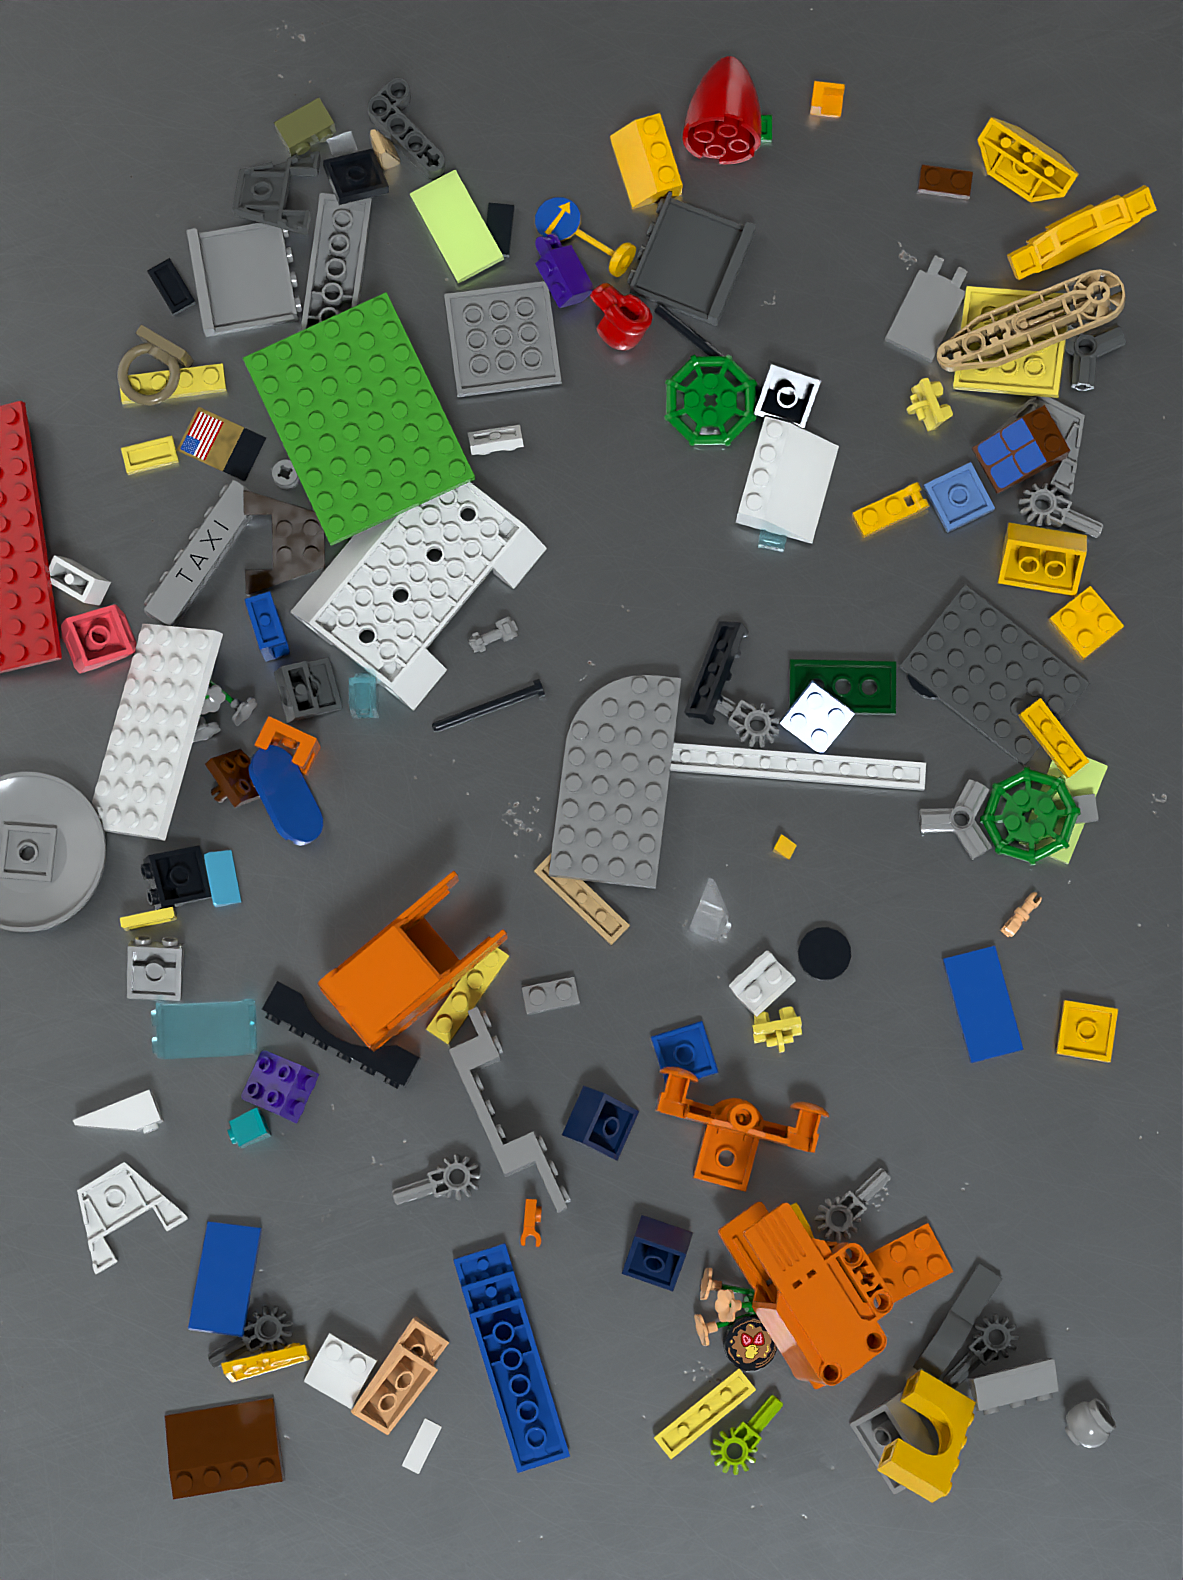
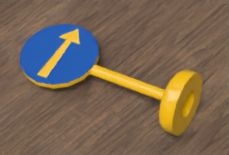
M555 197L545 201L538 208L535 215V225L541 236L547 237L549 234H555L560 242L570 239L575 234L611 256L609 272L613 276L620 277L629 268L634 259L636 247L626 242L614 251L579 229L581 214L577 205L571 200L564 197Z

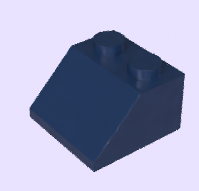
M583 1085L562 1136L618 1161L639 1111L603 1092Z
M641 1215L622 1274L674 1291L693 1232Z

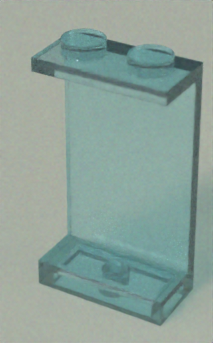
M242 999V1002L177 1005L156 1003V1010L151 1012L152 1026H156L157 1037H152V1051L157 1053V1058L160 1060L257 1055L256 1001L254 999Z

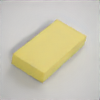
M172 435L121 448L128 475L179 463Z
M173 907L121 917L120 923L121 927L128 931L176 921L177 915Z

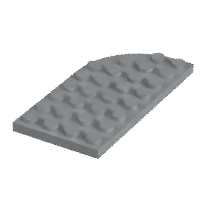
M657 675L625 677L613 681L596 691L576 713L570 725L565 745L549 877L656 889L681 678Z

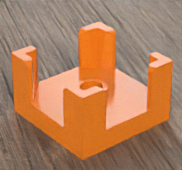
M268 716L254 744L255 747L267 750L269 745L278 746L281 740V744L294 750L297 748L292 758V763L298 765L301 773L307 776L321 748L318 739Z

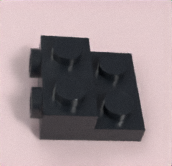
M199 845L151 854L143 859L144 864H141V874L144 880L148 879L150 889L147 890V899L151 906H155V910L180 907L186 903L206 900L212 897Z

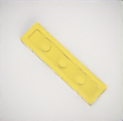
M223 363L180 369L179 384L175 392L168 399L227 391ZM170 371L128 375V380L137 392L144 395H152L160 392L167 385ZM120 388L122 404L135 403Z
M496 948L466 973L455 986L426 1030L449 1045L468 1018V1011L475 1008L510 956Z
M738 1368L653 1438L668 1457L672 1459L755 1392L756 1389Z

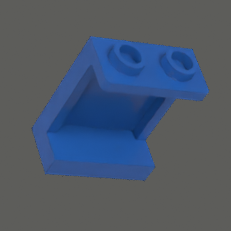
M271 592L244 599L258 646L265 662L289 655L290 650Z

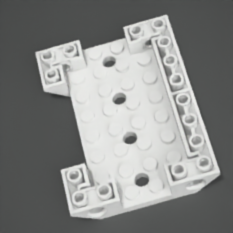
M469 482L354 535L290 613L331 646L333 644L369 672L372 679L414 711L447 671L427 650L429 645L492 569L493 574L515 589L547 548L526 525ZM466 508L473 509L476 513L475 518L471 521H464L460 517L461 512ZM431 549H438L442 552V557L439 561L432 562L427 558V553ZM404 589L408 592L409 596L405 602L399 603L394 600L393 595L397 590ZM371 630L375 634L374 640L371 643H363L359 639L361 632Z

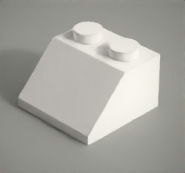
M329 1333L304 1382L352 1409L378 1360Z

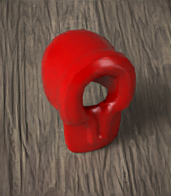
M602 283L591 292V299L605 314L596 328L602 340L616 350L627 351L634 348L641 341L652 323L653 316L647 305L632 294L624 296L609 283Z

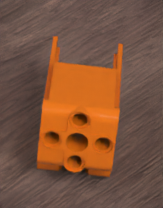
M455 871L447 875L317 983L322 993L372 1051L380 1048L394 1035L397 1036L450 993L455 988V983L508 939L507 932L502 929L493 938L487 937L459 960L424 917L450 894L448 890L459 882L458 874Z
M756 1202L718 1229L720 1238L754 1290L753 1310L791 1368L796 1379L810 1382L814 1389H819L825 1385L835 1386L852 1373L861 1369L868 1361L885 1349L887 1338L877 1321L892 1310L894 1299L864 1249L859 1244L837 1243L810 1238L789 1203H782L771 1212H768L762 1202ZM848 1248H849V1249L851 1250V1252H852V1257H851V1259H850V1257L848 1256V1254L846 1253V1250H847ZM771 1278L772 1283L767 1285L766 1281ZM876 1295H879L881 1299V1303L878 1308L874 1306V1298Z

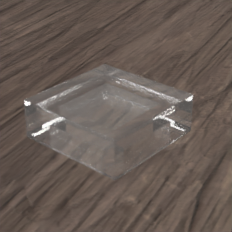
M351 131L327 139V144L333 158L359 152Z

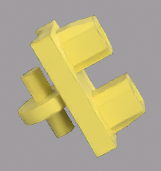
M928 378L920 380L919 384L911 388L913 393L910 396L912 405L906 410L909 415L917 414L919 421H924L928 432L935 430L953 416L950 405L944 404L939 406L936 399L943 395V387L940 381L930 382Z
M791 1006L779 1010L780 1020L770 1022L769 1014L765 1011L757 1017L754 1015V1025H752L754 1044L766 1042L767 1047L777 1046L779 1053L785 1052L784 1044L793 1043V1036L802 1035L800 1016H796Z

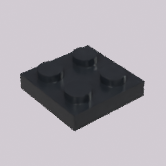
M373 148L323 160V168L339 205L389 193V185Z

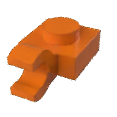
M526 1199L524 1230L520 1240L522 1246H525L528 1236L536 1238V1247L541 1245V1237L535 1231V1222H541L542 1206H537L536 1199Z

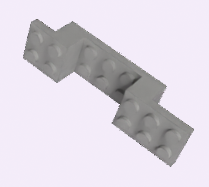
M478 1007L469 1010L468 1014L478 1036L449 1049V1052L505 1177L536 1164L557 1213L567 1209L566 1203L570 1199L564 1185L558 1187L555 1178L559 1174L553 1161L547 1162L543 1154L547 1152V1147L542 1136L536 1137L534 1132H531L503 1145L502 1142L507 1140L501 1125H494L491 1119L496 1114L489 1099L483 1101L480 1092L485 1090L478 1074L472 1076V1073L501 1061L499 1054L503 1053L497 1036L491 1037L488 1029H491L492 1026L486 1012L480 1013Z

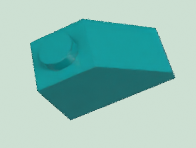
M254 1108L229 1121L231 1128L227 1129L231 1142L233 1145L238 1143L240 1148L271 1136L264 1115L258 1108Z

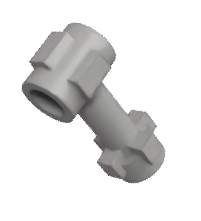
M509 616L496 622L497 628L481 636L478 632L472 634V637L468 639L474 653L478 651L481 653L486 651L485 645L502 638L504 642H507L519 636L514 620L511 621Z

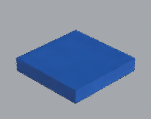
M702 1021L651 1037L660 1069L664 1067L683 1068L692 1072L698 1079L718 1073ZM662 1074L666 1085L668 1075Z

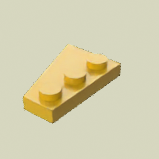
M293 1343L285 1346L282 1350L266 1351L256 1356L221 1363L224 1375L233 1383L311 1360L305 1344Z

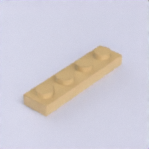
M550 854L534 870V873L612 946L630 925L583 880L549 877Z

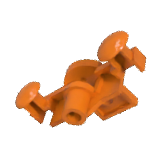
M664 1067L659 1071V1073L668 1075L664 1092L659 1094L655 1111L706 1125L693 1174L695 1179L746 1192L759 1139L815 1153L819 1137L817 1130L821 1116L829 1118V1113L824 1108L809 1102H796L790 1106V1108L798 1110L795 1127L764 1120L759 1110L753 1104L739 1098L725 1099L713 1106L702 1104L686 1098L690 1081L699 1082L696 1075L679 1067ZM724 1150L730 1151L733 1155V1162L727 1167L719 1162V1154Z

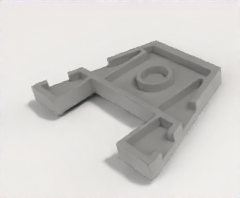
M1032 396L995 433L1022 416L1045 405L1071 450L1067 458L1060 461L1061 464L1049 487L1055 486L1057 491L1070 497L1074 488L1085 415L1050 397Z

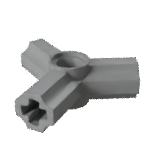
M969 779L954 808L920 809V833L954 832L972 860L990 850L992 846L976 823L975 817L989 789L983 784ZM963 814L967 818V825L958 826L954 822V815Z

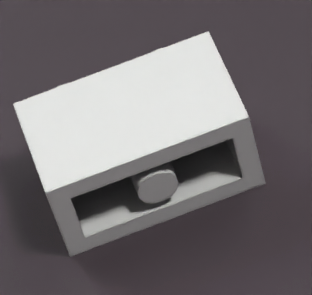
M54 555L49 565L52 585L83 603L100 606L109 588L110 581L70 558Z

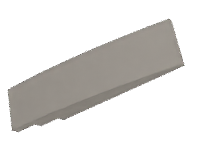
M320 193L301 331L360 304L372 198L339 205L335 194Z

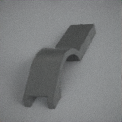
M977 1265L949 1309L937 1333L921 1353L913 1368L918 1370L921 1367L932 1374L933 1377L940 1378L1002 1281L1001 1277L983 1265Z

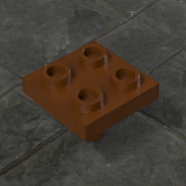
M241 748L213 757L205 763L218 783L216 787L211 789V795L214 796L219 792L214 799L222 803L228 797L234 807L261 799L249 775L250 758Z

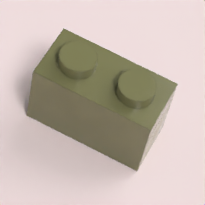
M320 98L274 122L276 132L291 157L296 154L302 155L306 153L312 145L319 141L320 143L328 141L336 132L335 123Z

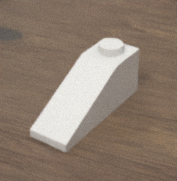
M147 1090L74 1119L73 1122L78 1127L137 1132L143 1130V1133L146 1134L159 1129L158 1124L164 1122L153 1092Z

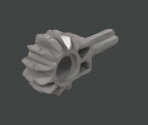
M1046 482L1042 484L1041 489L1034 483L1031 486V490H1024L1023 495L1025 498H1021L1019 504L1024 506L1020 514H1029L1026 519L1027 523L1035 519L1036 527H1040L1043 521L1047 527L1053 526L1058 529L1064 523L1092 537L1098 538L1100 536L1103 524L1071 510V501L1064 499L1063 495H1054L1057 491L1055 486L1049 491L1047 490L1048 484ZM1035 501H1045L1047 503L1048 509H1038L1036 507Z
M723 696L722 704L716 705L715 710L729 718L728 725L735 728L737 734L744 733L740 738L742 743L751 739L749 742L750 748L754 747L755 741H759L760 748H764V739L772 744L774 738L771 734H779L780 730L774 726L779 724L780 720L779 718H771L775 713L774 709H770L767 713L764 712L766 704L762 703L760 710H756L754 703L748 704L741 700L737 705ZM754 720H760L764 723L765 728L757 732L751 729L750 724Z
M454 1154L453 1164L448 1157H445L444 1162L448 1165L446 1169L441 1165H437L436 1168L438 1170L427 1173L429 1178L393 1189V1199L397 1205L430 1194H434L436 1198L444 1195L446 1198H450L453 1191H456V1200H461V1191H464L467 1197H471L472 1194L468 1190L469 1185L474 1189L479 1188V1185L471 1182L472 1179L481 1178L479 1173L471 1174V1171L475 1170L478 1165L473 1163L466 1167L470 1161L469 1156L464 1157L462 1164L460 1163L459 1154ZM454 1170H462L465 1173V1180L459 1185L453 1184L450 1179L451 1173Z
M879 1168L854 1193L848 1191L842 1198L840 1195L836 1196L835 1205L830 1198L825 1199L829 1209L819 1205L817 1209L824 1213V1216H815V1221H824V1224L817 1228L818 1232L827 1228L828 1231L824 1238L828 1240L832 1233H835V1242H840L841 1233L846 1240L851 1239L847 1229L854 1233L859 1231L858 1227L853 1225L852 1222L858 1223L862 1221V1218L859 1216L867 1210L864 1205L890 1181L889 1174L884 1169ZM838 1211L844 1215L845 1223L843 1226H835L832 1223L831 1215L833 1212Z

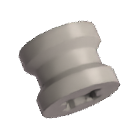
M280 460L274 465L272 476L277 487L282 490H290L297 486L299 477L290 460Z

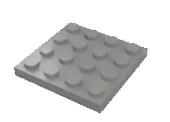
M545 281L444 294L458 397L562 384L550 294Z

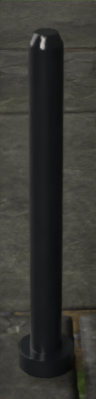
M540 679L533 681L534 685L436 721L432 724L434 732H440L538 695L539 698H542L546 695Z

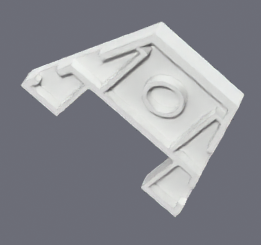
M126 1162L77 1190L86 1227L89 1250L92 1256L93 1270L96 1275L118 1262L105 1236L153 1208L167 1232L189 1219L184 1212Z

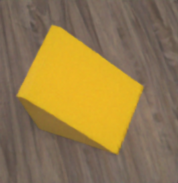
M781 834L773 852L790 860L797 845Z

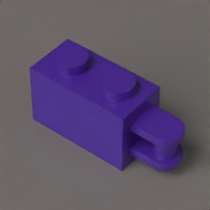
M549 234L547 237H537L535 246L541 258L535 264L558 307L563 308L582 303L595 288L572 245L563 247L555 234Z

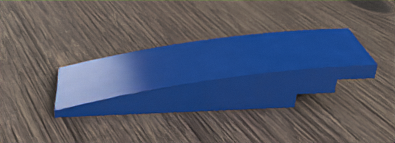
M499 1244L453 1259L517 1473L570 1457L506 1244Z

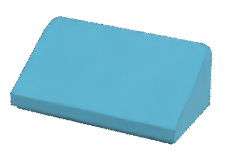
M232 850L204 853L214 907L241 903Z

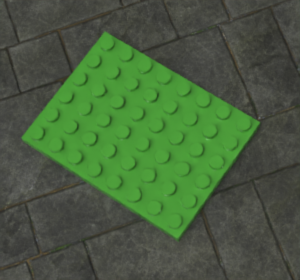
M387 292L243 357L244 363L331 546L475 480V475Z

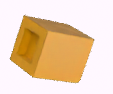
M814 81L810 115L840 118L845 85Z

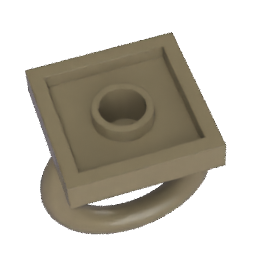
M140 325L136 334L144 343L134 346L122 357L118 366V383L122 392L133 402L141 405H156L167 400L175 392L180 380L179 364L185 368H190L194 360L184 349L147 327ZM146 353L167 365L170 371L167 385L160 392L152 395H144L137 392L128 380V370L132 361Z

